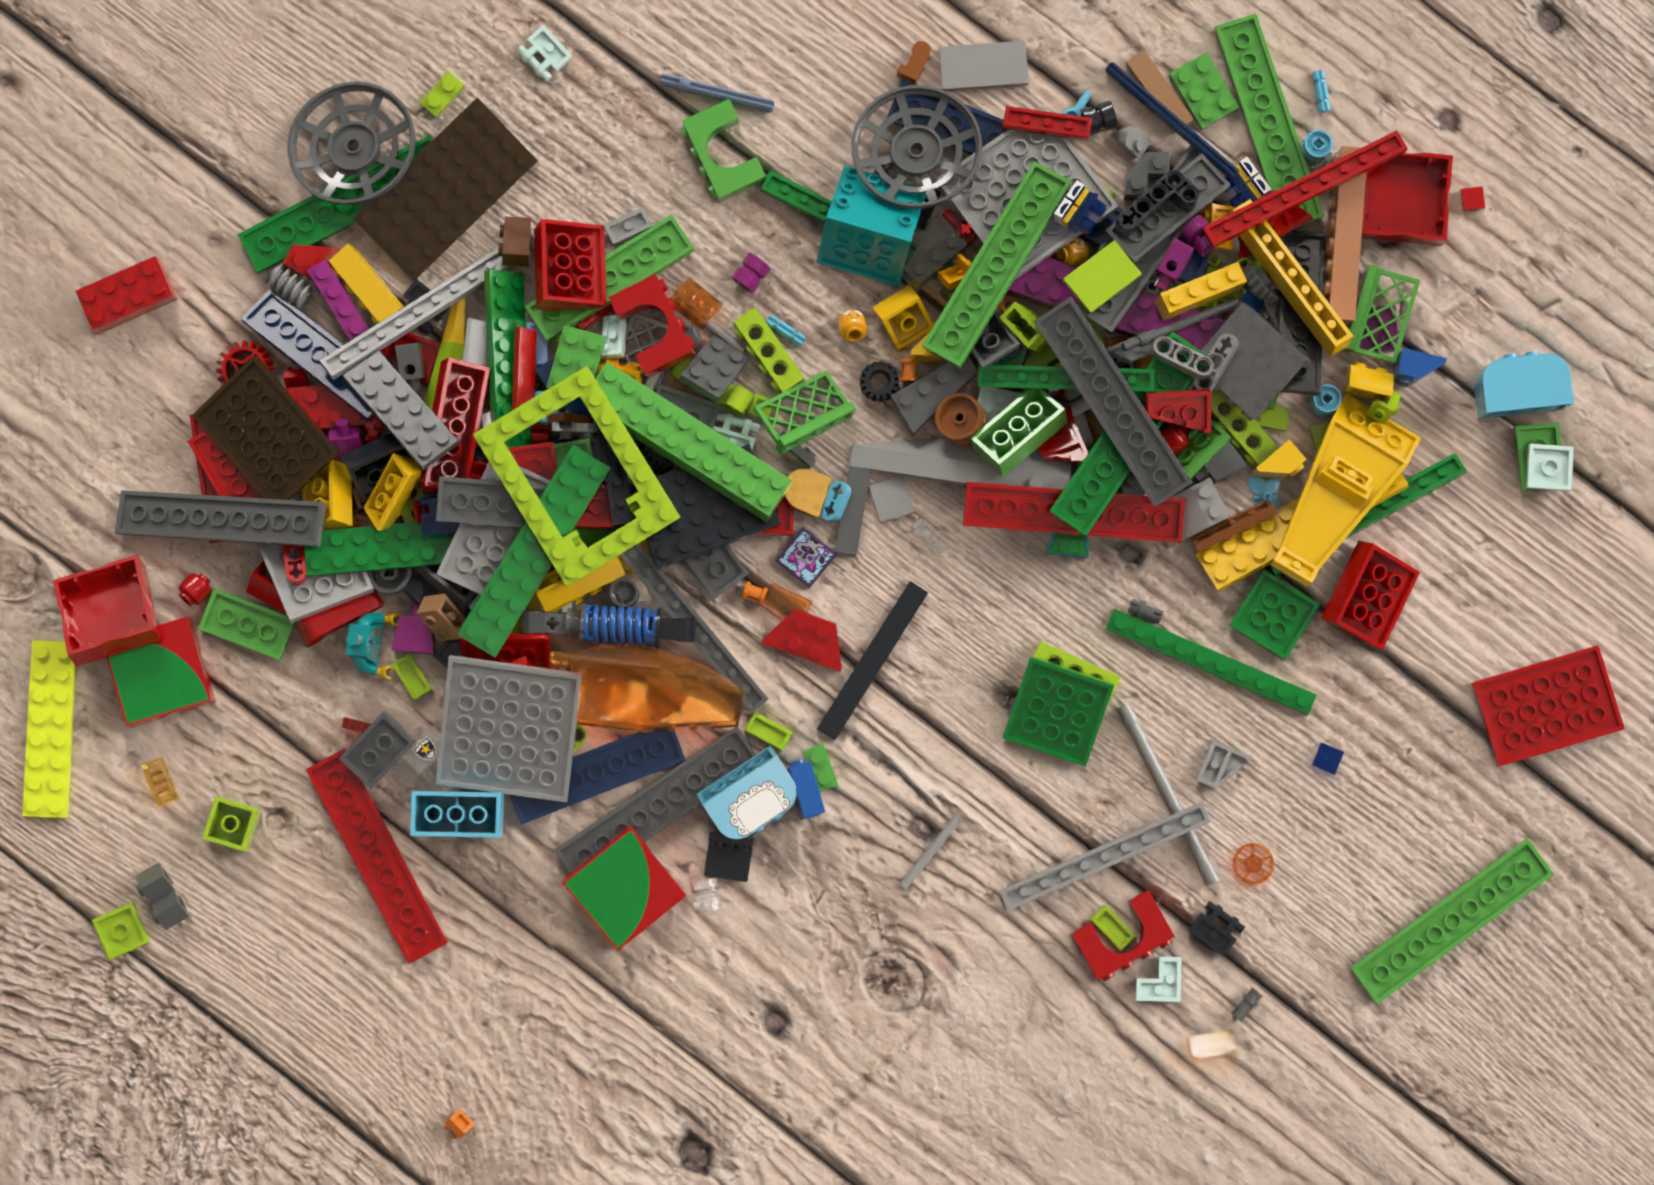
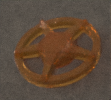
M1248 843L1241 846L1235 852L1232 866L1236 876L1241 881L1248 884H1259L1271 876L1274 869V858L1265 846L1258 843ZM1254 846L1263 849L1268 856L1260 858L1255 855ZM1250 847V855L1246 859L1237 858L1243 849ZM1270 859V869L1267 875H1265L1261 869L1262 862ZM1236 861L1244 863L1247 870L1244 877L1239 874ZM1251 872H1258L1263 877L1257 881L1247 880Z

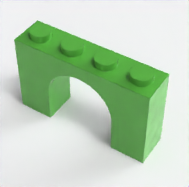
M730 99L682 120L683 128H680L685 140L690 139L692 147H690V151L694 159L699 158L702 165L699 167V170L704 179L708 177L711 184L708 186V189L713 198L717 197L718 201L722 202L765 181L766 175L757 157L736 167L724 168L713 163L707 154L709 141L714 135L739 123L738 116Z

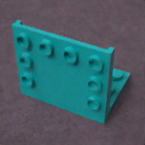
M844 165L826 216L816 263L899 287L910 244L922 209L904 208L885 202L864 185L855 168ZM863 171L869 182L885 195L891 185L887 184L880 175ZM903 183V185H906V186L918 187V186H914V185H911V184ZM898 190L893 199L908 203H924L926 192L909 193Z

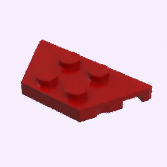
M1297 206L1267 222L1278 237L1281 238L1314 219V217L1300 206ZM1238 236L1239 259L1248 258L1253 255L1240 236Z
M1062 389L1056 392L1057 396L1055 398L1066 401ZM1061 405L1065 409L1068 423L1038 447L1043 461L1082 463L1088 451L1069 406Z
M795 608L761 642L764 645L841 672L842 664L837 624L835 622Z

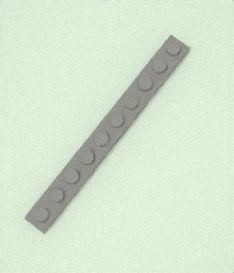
M498 249L494 250L321 359V366L332 380L336 379L376 350H382L485 285V270L507 271L513 266L502 265V257L498 256Z
M1197 803L1003 888L999 892L1007 910H1012L1206 825L1211 821L1203 803Z

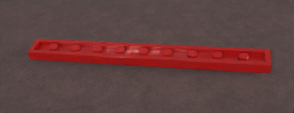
M1396 130L1204 226L1203 232L1212 248H1215L1407 152L1408 148Z

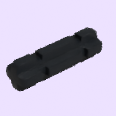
M935 189L937 199H939L941 192ZM935 206L921 210L916 225L917 228L923 230L926 228L927 219H930Z

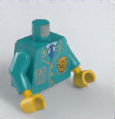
M388 612L386 615L384 613H365L357 620V623L349 625L346 637V655L352 659L356 670L371 675L377 674L378 678L382 680L392 679V677L386 675V670L392 671L394 670L393 667L382 666L378 668L384 631L383 623L397 626L398 623L393 622L395 616H401L400 614Z

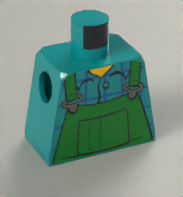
M1051 533L1046 554L1087 559L1089 557L1088 536Z

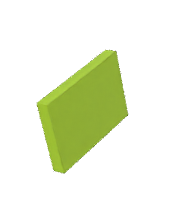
M1114 240L1063 278L1062 281L1087 312L1091 314L1138 279L1142 273Z

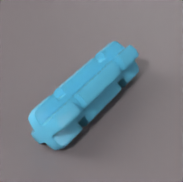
M1317 70L1313 72L1312 76L1315 82L1316 100L1319 102L1317 104L1318 112L1326 113L1331 108L1330 102L1327 101L1329 96L1327 83L1324 81L1326 78L1324 70Z
M771 315L766 321L772 330L773 328L776 329L775 332L789 341L792 340V343L800 347L804 343L806 337L800 332L796 333L795 329L783 321L780 322L774 315Z

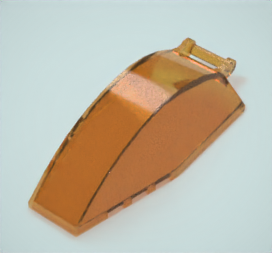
M629 645L595 647L569 654L555 651L550 654L551 669L560 670V665L567 666L566 671L582 673L577 716L578 725L647 733L654 732V728H668V731H675V727L689 726V730H696L697 726L710 725L711 729L738 727L744 690L712 669L690 659L660 650Z

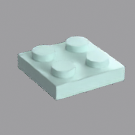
M1529 444L1526 488L1571 491L1574 447Z

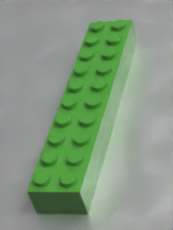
M606 362L595 379L628 433L767 523L789 490L792 480L612 364Z

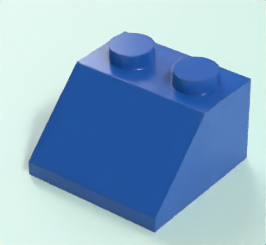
M1403 348L1398 354L1396 364L1393 366V381H1396L1395 384L1402 387L1413 385L1438 370L1446 363L1447 358Z

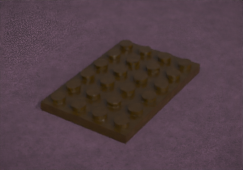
M255 355L192 414L195 420L264 499L291 500L341 453Z

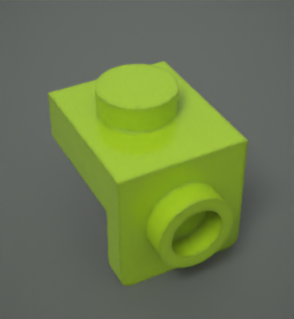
M1393 391L1392 397L1386 403L1375 399L1366 414L1385 424L1391 415L1395 416L1401 405L1398 404L1401 394Z

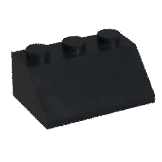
M391 433L341 456L362 502L367 501L393 453L413 459Z

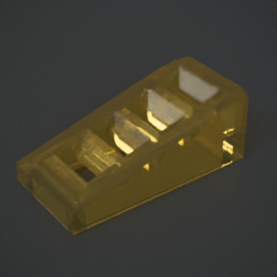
M163 756L142 763L141 767L158 806L179 798ZM157 765L161 766L160 769L150 772V768ZM164 773V777L157 780L153 779L154 776ZM167 781L168 785L157 789L156 785ZM171 790V794L160 798V793Z

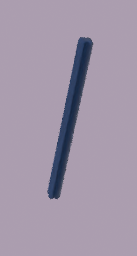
M1111 62L1106 67V73L1200 154L1202 153L1230 180H1233L1239 174V169L1116 63Z

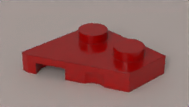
M292 244L282 264L311 280L307 270L324 260L332 267L329 260L341 249L338 247Z

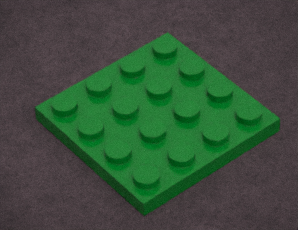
M1030 655L1002 738L1086 767L1113 691L1114 683Z

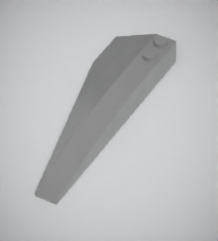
M947 438L856 444L852 448L849 466L966 486V481L1064 489L1070 480L1072 462L1043 461L1037 448L1007 475L1002 477L974 452L973 446L959 447L953 445Z

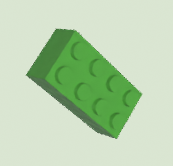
M1029 388L970 438L973 450L999 475L1004 477L1068 423L1066 412L1042 388Z

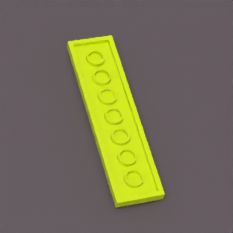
M32 641L22 816L68 818L76 666L67 655L65 642Z

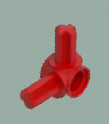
M951 209L943 212L941 219L953 230L952 238L965 250L978 237L972 231L971 225L967 224L966 221L962 222Z

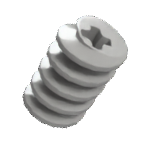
M281 263L270 272L265 283L269 282L271 289L275 288L276 293H282L284 299L289 298V303L292 305L296 304V308L300 310L313 296V293L310 292L312 285L309 284L304 288L305 280L302 279L297 282L298 274L290 277L289 275L292 270L289 268L283 271L285 265Z

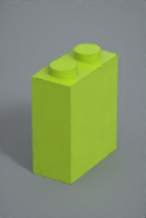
M1014 302L999 317L1029 349L1045 353L1050 348V345L1034 322L1039 316L1030 307Z

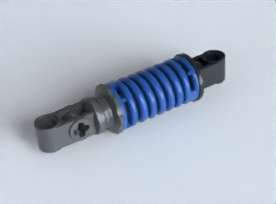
M583 603L581 610L578 611L573 610V608H567L566 612H545L542 610L525 609L522 613L521 632L565 634L566 639H571V637L579 638L581 645L591 644L594 641L596 645H600L603 642L604 645H610L611 643L617 646L620 643L621 646L628 644L634 647L637 644L638 647H643L645 644L648 648L660 649L662 639L695 642L696 619L663 618L662 607L654 609V612H650L649 608H645L643 618L640 607L635 608V614H633L632 607H627L626 614H624L623 606L618 608V613H616V607L611 606L609 613H607V606L603 605L600 612L599 605H587V603ZM553 617H555V621L559 622L555 628L548 622Z

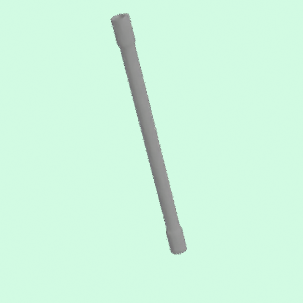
M1130 702L1119 707L1118 710L1135 738L1172 813L1183 810L1138 722ZM1194 830L1185 833L1184 836L1207 884L1211 885L1219 881L1220 878L1213 864L1209 861Z

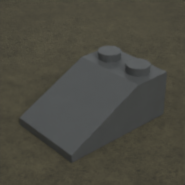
M997 311L994 312L970 352L983 369L1021 346L1008 326L999 318L1000 315Z

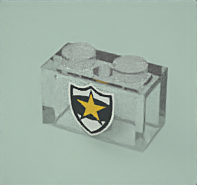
M434 725L431 728L429 726L425 727L419 733L421 737L403 756L419 775H423L438 761L441 731Z

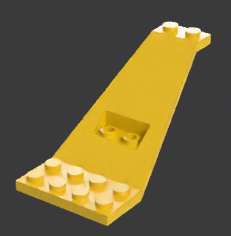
M1347 393L1342 398L1341 404L1328 424L1279 550L1271 563V566L1308 588L1313 583L1320 568L1403 472L1421 437L1391 419L1382 424L1368 416L1366 412L1369 406Z

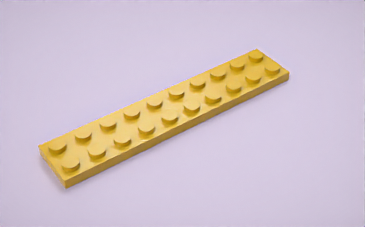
M1402 474L1398 476L1374 506L1408 488L1409 484ZM1299 498L1277 509V514L1273 515L1270 520L1259 522L1253 525L1250 530L1241 531L1233 535L1230 540L1222 541L1208 551L1195 554L1196 559L1217 592L1272 563Z

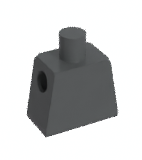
M1228 440L1225 446L1220 448L1193 478L1197 483H1200L1209 477L1213 484H1216L1243 470L1247 464Z

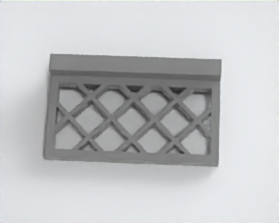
M638 313L632 315L626 328L625 346L627 342L635 339L639 349L627 353L625 348V357L614 359L619 360V362L627 359L628 363L631 362L629 357L658 344L662 340L655 341L652 331L662 328L667 332L668 325ZM636 320L644 321L647 329L636 333L633 328ZM649 333L652 343L641 347L638 337ZM668 369L650 378L642 379V384L644 383V386L656 393L658 384H662Z

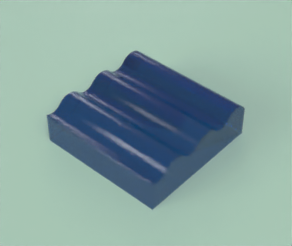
M1321 742L1311 765L1335 775L1344 752Z

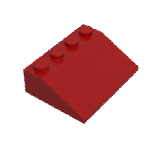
M541 219L534 229L536 309L566 311L606 307L604 225Z
M1358 540L1321 619L1337 629L1383 650L1420 572L1377 545Z

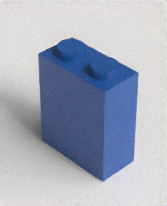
M804 759L791 762L790 767L786 770L796 785L797 796L795 804L800 821L825 813L811 761L805 762Z

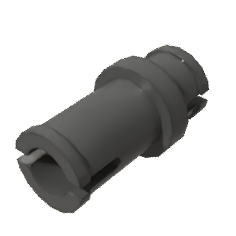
M1132 599L1129 605L1131 607L1128 608V612L1134 613L1135 617H1143L1157 624L1161 621V615L1164 612L1146 605L1145 601L1139 602L1135 599Z
M1252 987L1247 994H1243V999L1231 1012L1241 1022H1243V1019L1253 1007L1258 1006L1257 1002L1263 997Z

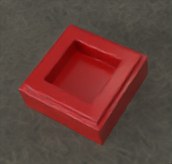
M1483 186L1462 188L1460 190L1463 211L1486 208Z

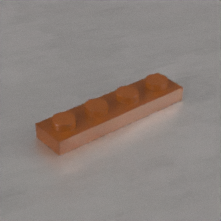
M1266 499L1190 537V540L1198 553L1208 551L1214 545L1230 540L1233 535L1241 531H1248L1259 522L1270 520L1273 515L1277 514V511L1270 500Z

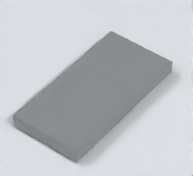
M1025 41L939 47L942 90L944 91L1029 84Z

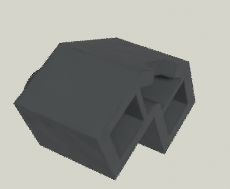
M1147 152L1126 172L1123 183V200H1136L1148 189V179H1160L1170 171V152Z
M159 862L136 875L138 881L136 888L142 897L146 896L151 902L153 908L151 915L156 924L161 923L167 930L189 917L185 902L181 895H177L176 890L172 886L174 883Z

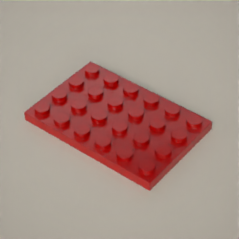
M1599 645L1471 683L1497 767L1625 729Z

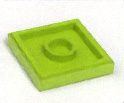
M134 902L91 920L108 961L151 943Z

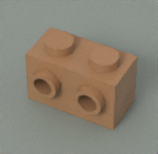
M446 594L424 596L417 614L434 633L436 638L440 642L460 639L457 632L466 618Z

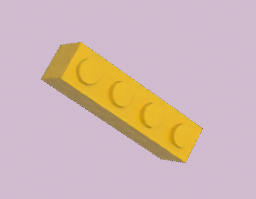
M347 244L329 260L333 266L331 269L338 278L342 277L345 280L346 284L344 286L351 294L355 293L358 296V303L364 310L371 312V319L376 325L404 308L356 247Z
M1236 262L1160 293L1155 300V304L1163 321L1239 291L1247 280L1239 263Z
M618 556L568 587L565 586L557 571L554 570L545 575L536 590V594L545 612H548L625 576L626 573Z

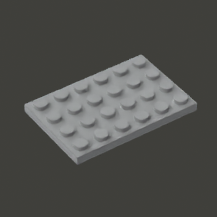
M489 462L481 480L501 481ZM519 466L529 484L548 485L550 480ZM460 523L436 575L481 595L521 528Z
M302 490L291 500L302 501ZM257 544L290 623L374 592L367 572L307 577L302 585L293 586L286 577L283 545ZM292 550L288 553V557L291 559H297L300 556V552L297 550ZM293 566V576L295 579H297L300 575L298 572V566Z

